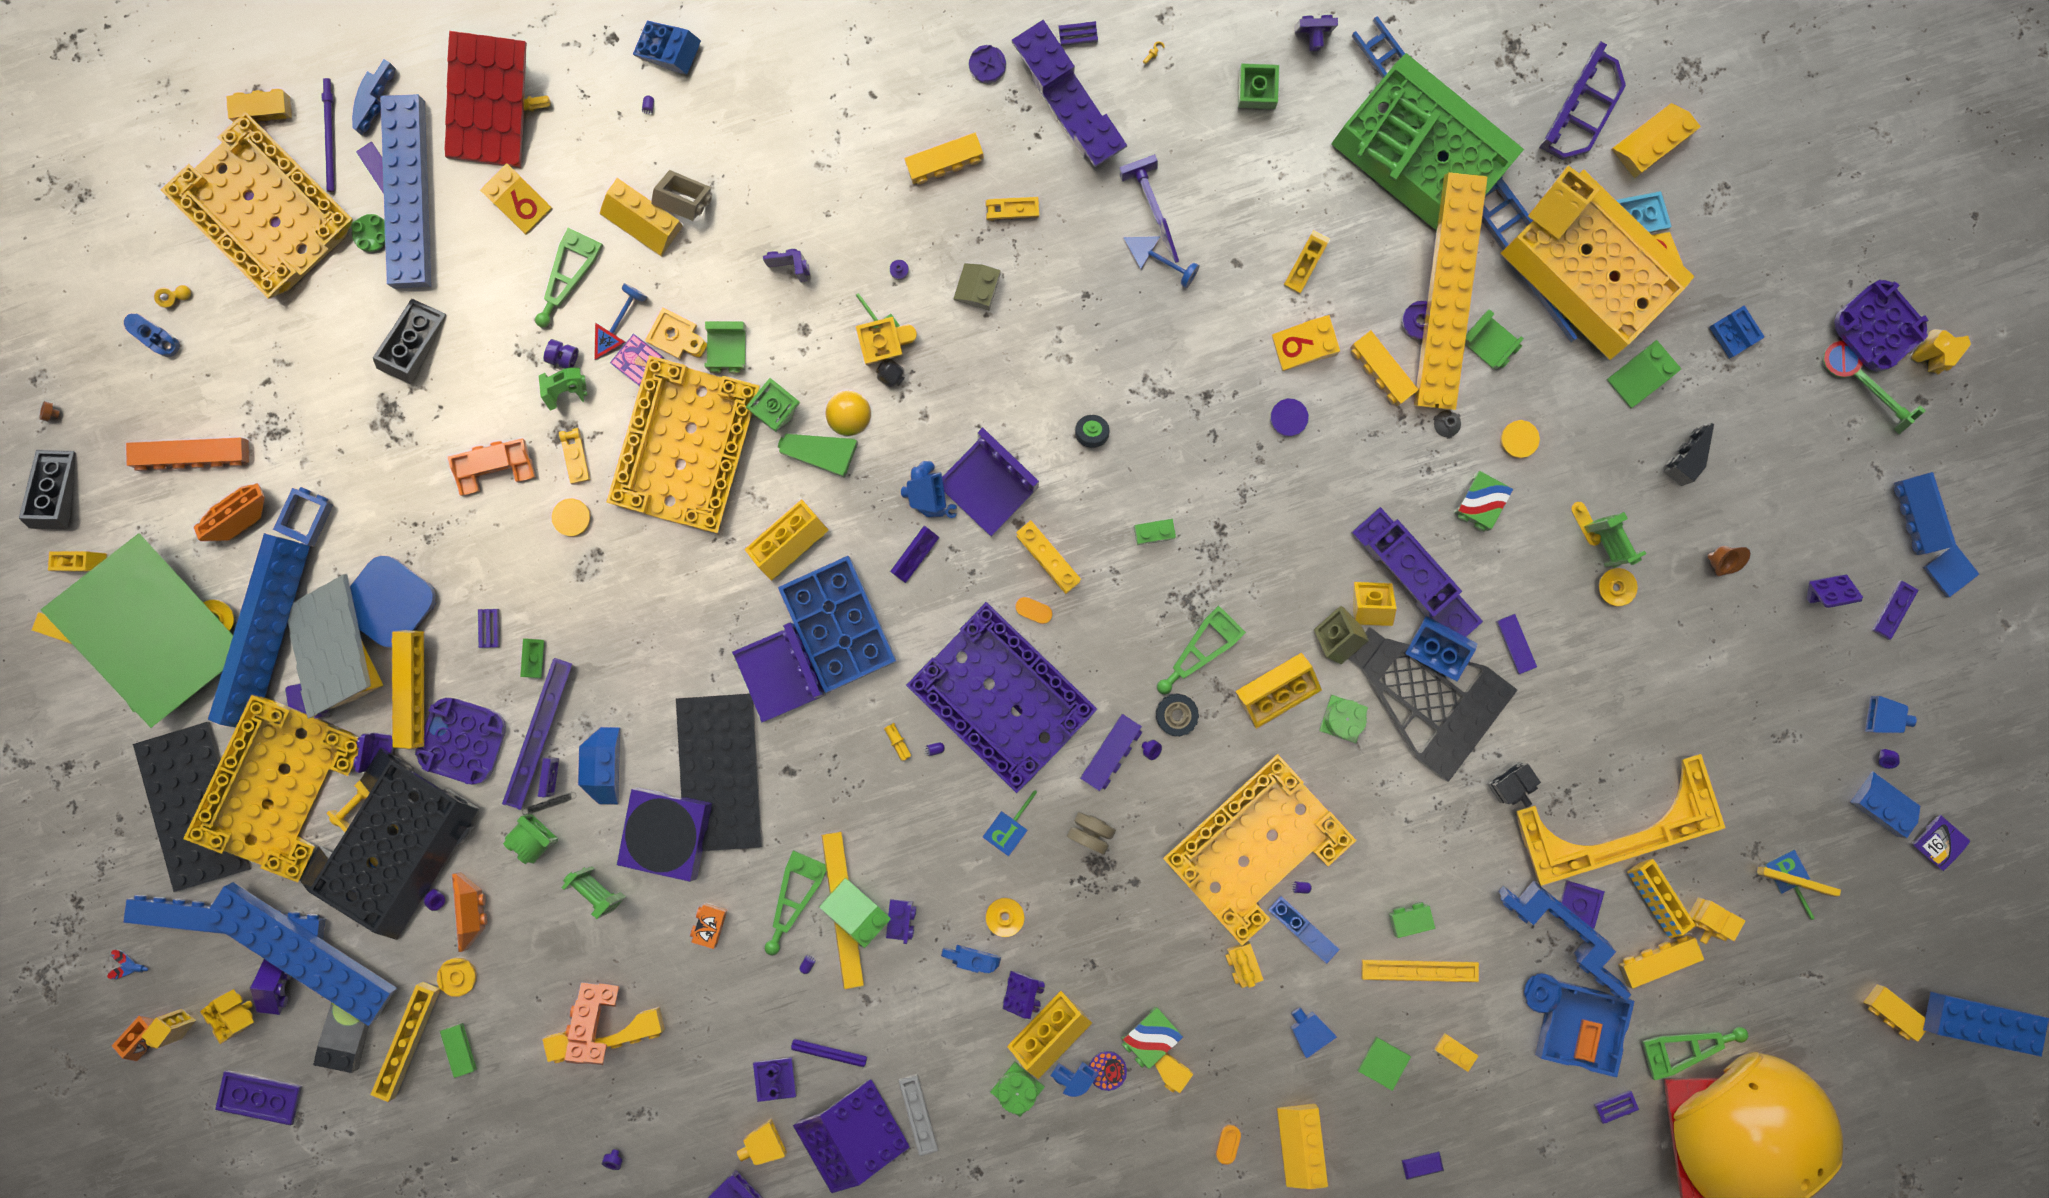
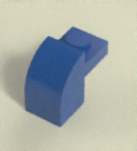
M1082 1062L1075 1074L1058 1063L1050 1076L1058 1084L1066 1086L1063 1094L1077 1097L1088 1091L1099 1073L1084 1062Z

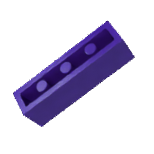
M1121 714L1080 779L1098 791L1102 788L1105 790L1111 782L1108 779L1111 773L1116 774L1120 768L1121 763L1119 761L1123 756L1127 757L1132 749L1130 744L1133 740L1137 741L1141 736L1142 731L1140 729L1142 726Z

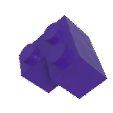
M265 959L250 987L257 1012L280 1015L282 1009L288 1003V996L285 994V984L291 976Z

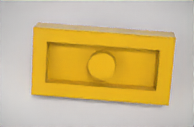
M1446 1033L1443 1034L1434 1048L1467 1072H1469L1478 1058L1477 1054Z

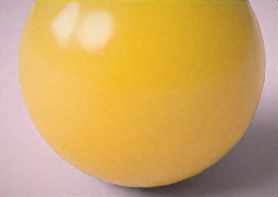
M848 390L835 394L829 400L825 415L827 423L833 431L840 435L853 436L862 432L867 427L871 418V409L865 397L855 391Z

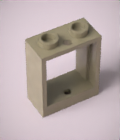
M669 170L653 188L651 204L694 221L698 215L701 216L704 207L709 206L712 195H710L711 187ZM672 189L695 198L694 202L671 193Z

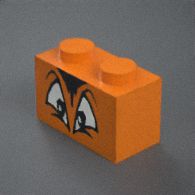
M708 903L703 904L702 907L699 906L696 914L698 922L696 926L693 925L690 937H693L691 942L711 949L716 948L728 910Z
M139 1015L113 1043L112 1047L122 1059L138 1061L150 1048L146 1044V1040L141 1036L154 1021L153 1018Z

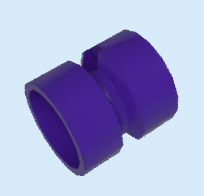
M550 339L545 348L543 360L554 366L559 364V367L563 369L573 368L576 364L579 350L575 346L569 344L564 346L563 342Z

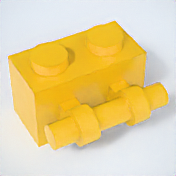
M1249 941L1244 945L1239 944L1227 949L1228 954L1225 957L1228 965H1232L1235 972L1232 973L1235 984H1239L1241 988L1247 986L1251 988L1256 985L1255 983L1263 981Z

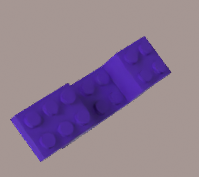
M1044 19L1012 39V44L1032 72V81L1083 158L1088 156L1094 167H1097L1127 147L1126 142L1108 115L1102 116L1074 74V64Z
M1381 507L1351 532L1376 561L1381 560L1418 601L1415 605L1425 616L1465 637L1483 622L1459 595L1463 591L1405 526L1398 519L1393 521Z

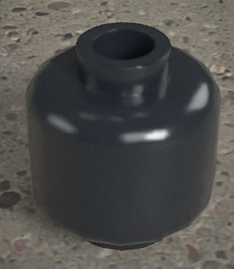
M892 359L883 360L876 370L877 379L889 388L895 385L899 386L905 378L903 376L904 368Z

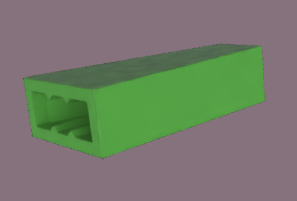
M785 434L784 438H780L777 448H779V452L782 455L845 478L858 441L850 438Z

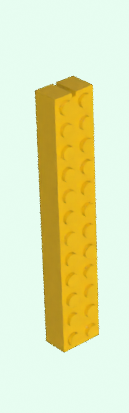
M1450 172L1444 174L1416 385L1419 390L1415 392L1414 405L1456 410L1486 192V176Z

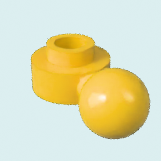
M186 285L178 286L175 291L161 287L155 291L154 300L161 307H169L176 298L180 300L189 299L191 290ZM162 294H167L168 299L163 300L160 296Z

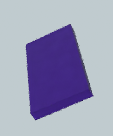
M226 1070L223 1072L215 1110L291 1126L294 1124L302 1086Z

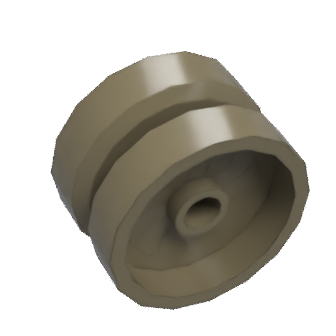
M1078 812L1074 821L1084 829L1071 827L1067 837L1105 855L1109 845L1099 837L1112 839L1116 829L1108 826L1106 822L1096 817Z

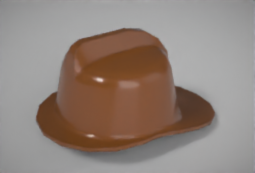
M1723 545L1714 552L1709 553L1707 557L1710 559V564L1715 569L1716 575L1722 576L1741 570L1748 563L1751 553L1747 547L1732 548Z

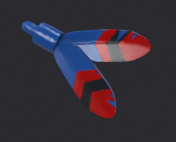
M121 950L111 951L113 959L122 966L111 970L107 975L109 979H119L133 972L142 973L143 971H148L147 967L136 964Z

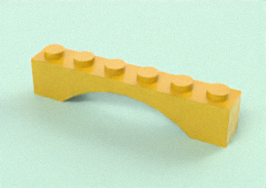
M660 1007L640 1012L626 1028L607 1037L595 1038V1043L607 1044V1047L611 1046V1049L623 1046L622 1043L630 1041V1044L642 1041L641 1038L648 1036L649 1039L660 1037V1033L665 1030ZM566 1031L552 1034L542 1039L548 1062L560 1063L565 1061L569 1041L568 1037H566Z

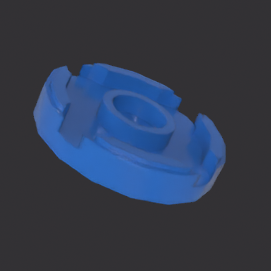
M1543 973L1532 976L1526 983L1524 990L1528 1006L1533 1011L1539 1013H1549L1555 1010L1562 996L1561 986L1553 976Z

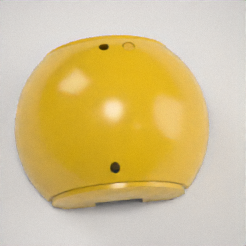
M1750 1052L1739 1056L1723 1070L1725 1074L1707 1089L1692 1095L1675 1112L1674 1136L1679 1158L1689 1179L1705 1198H1812L1834 1178L1843 1163L1842 1129L1836 1110L1829 1097L1818 1083L1803 1070L1786 1060L1772 1055Z

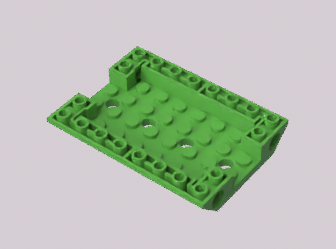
M1407 53L1394 64L1331 143V145L1436 231L1444 174L1450 172L1486 176V195L1524 150ZM1404 88L1405 93L1402 97L1426 113H1432L1435 109L1441 115L1396 181H1393L1389 178L1391 173L1387 167L1365 153L1361 158L1357 157L1359 151L1356 149L1362 140L1367 141L1385 114L1379 112L1378 106L1381 103H1386L1390 107L1392 104L1390 99L1395 91L1400 92ZM1398 103L1391 112V114L1411 127H1416L1419 130L1425 124L1421 118ZM1387 120L1380 129L1404 146H1410L1413 142V139L1406 132ZM1376 136L1369 145V147L1393 163L1395 161L1398 163L1402 158L1399 155L1400 152ZM1441 151H1445L1448 154V160L1445 162H1441L1437 158V154Z

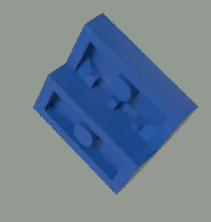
M1745 305L1709 327L1729 359L1765 337Z

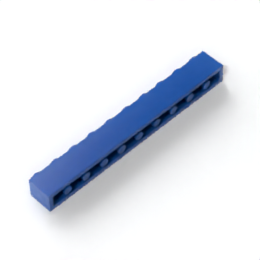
M134 895V898L126 899L123 923L225 934L203 920L211 907L204 905L205 902L192 901L191 904L185 903L184 899L166 901L165 897L147 899V895ZM300 912L283 914L323 940L326 918H319L318 914L300 916Z

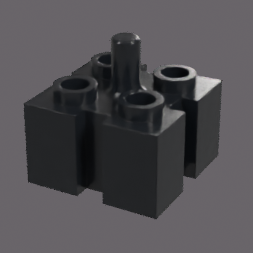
M1518 762L1506 770L1505 773L1488 782L1487 785L1500 803L1515 805L1522 801L1527 808L1532 805V802L1526 795V792L1531 794L1538 789L1537 785L1541 781L1528 763Z

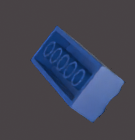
M1930 992L1923 1030L1937 1035L2042 1057L2049 1018Z

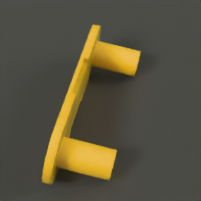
M1575 502L1571 507V511L1587 542L1592 546L1600 544L1601 536L1594 532L1587 533L1584 526L1593 522L1585 504Z

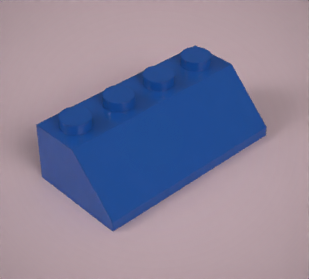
M1930 472L1895 482L1894 491L1896 496L1899 497L1900 510L1905 516L1907 522L1906 529L1911 535L1912 548L1916 554L1923 555L1957 546L1934 473Z

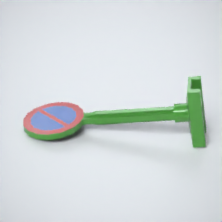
M1844 341L1831 344L1824 352L1823 362L1829 373L1840 378L1855 376L1896 413L1895 416L1901 420L1894 428L1898 434H1901L1926 411L1921 406L1911 412L1905 407H1901L1861 370L1863 363Z

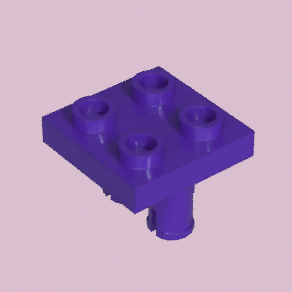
M1312 15L1302 16V19H1299L1294 25L1295 33L1309 34L1310 51H1320L1324 47L1323 32H1332L1338 26V18H1333V15H1322L1321 18H1314Z
M1010 971L1006 995L1003 1000V1009L1024 1019H1031L1032 1012L1038 1013L1040 1010L1035 1008V1006H1041L1040 1001L1035 1000L1036 993L1042 994L1044 992V989H1039V987L1045 988V984L1043 981L1036 980L1017 971Z
M792 1057L753 1062L757 1102L794 1098L797 1096Z

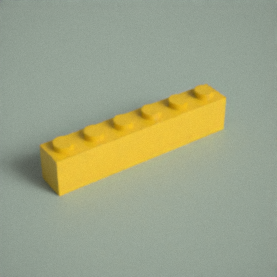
M402 630L392 632L393 747L414 749L424 747V631Z
M421 982L415 986L370 1095L386 1102L396 1098L437 1000L440 988L426 982Z

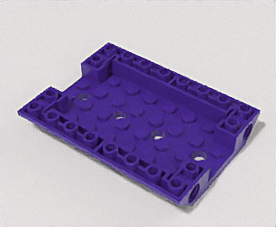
M985 602L959 629L960 632L935 658L932 657L906 686L1009 787L1018 793L1098 709L993 607ZM960 652L967 654V660L964 663L957 661V655ZM989 678L995 682V686L991 690L986 689L984 686L985 680ZM1015 705H1019L1022 708V714L1018 717L1012 714V708ZM1042 732H1047L1050 735L1048 743H1042L1039 740Z

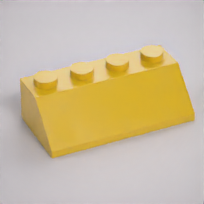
M1670 103L1611 150L1635 179L1695 133L1701 126L1689 111Z
M616 178L606 192L599 212L600 215L661 257L683 227L677 218L664 209L651 204L648 198L619 178Z
M801 499L744 550L758 568L772 581L818 539L822 538L829 529Z
M1300 653L1235 692L1254 727L1257 729L1322 691L1312 665Z
M1060 991L1007 1047L1026 1071L1039 1079L1085 1032L1092 1022L1078 1006Z
M1316 1104L1277 1108L1286 1187L1301 1189L1328 1187L1319 1108Z

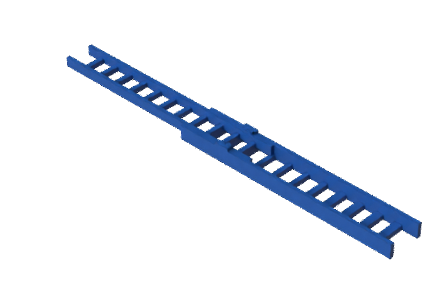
M1376 16L1373 22L1382 34L1375 36L1367 44H1365L1356 31L1353 32L1352 38L1380 76L1384 78L1387 72L1381 63L1396 53L1401 58L1405 52L1379 17ZM1385 38L1393 49L1377 60L1370 48ZM1445 151L1438 153L1439 161L1445 162L1448 160V154ZM1501 177L1485 197L1498 190L1505 201L1490 212L1484 205L1481 222L1501 249L1504 250L1509 244L1501 232L1519 219H1522L1526 226L1533 220L1528 217L1529 214L1502 179L1503 177ZM1510 203L1518 215L1497 229L1490 217ZM1523 277L1568 340L1572 342L1578 337L1569 327L1571 322L1567 318L1564 319L1558 310Z

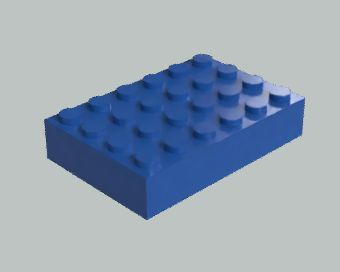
M849 556L778 587L825 693L836 690L897 662Z

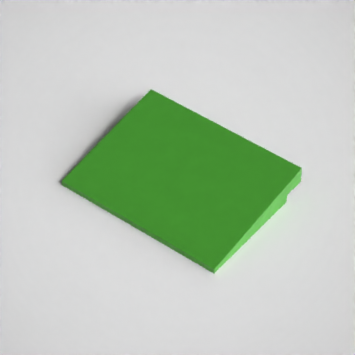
M140 533L40 609L150 728L222 673L233 638L230 631Z

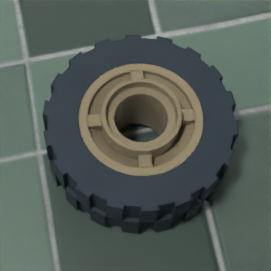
M1178 693L1170 694L1164 697L1159 702L1158 708H1156L1157 723L1165 733L1171 736L1180 737L1185 734L1187 735L1195 729L1194 727L1198 723L1199 710L1195 702L1188 696ZM1175 710L1182 711L1181 719H1173L1172 714Z

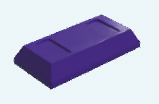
M1439 1151L1401 1160L1406 1180L1444 1171Z

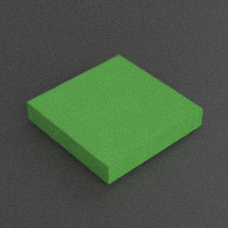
M1375 1037L1357 1071L1393 1091L1411 1056Z

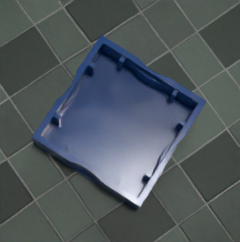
M1557 980L1561 986V1001L1555 1010L1544 1013L1535 1055L1540 1059L1568 1066H1580L1592 1072L1617 1078L1623 1055L1624 1038L1629 1028L1635 1001L1629 998L1625 1000L1622 997L1618 999L1611 993ZM1582 1019L1603 1024L1594 1063L1573 1057Z

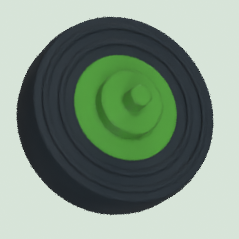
M1086 415L1076 424V439L1085 447H1100L1109 437V425L1104 418L1098 415Z

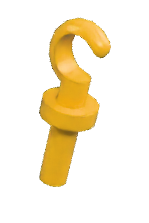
M1158 41L1154 43V49H1150L1149 55L1143 60L1144 64H1147L1152 57H1157L1159 50L1156 45L1159 44L1165 48L1163 42Z

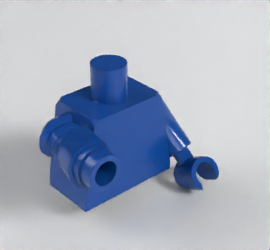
M922 461L917 467H913L911 470V480L907 481V486L902 487L901 496L909 498L910 507L917 509L926 517H943L947 515L949 518H954L957 513H950L949 510L957 509L955 504H950L947 509H944L946 508L942 473L929 474L935 468L932 461Z

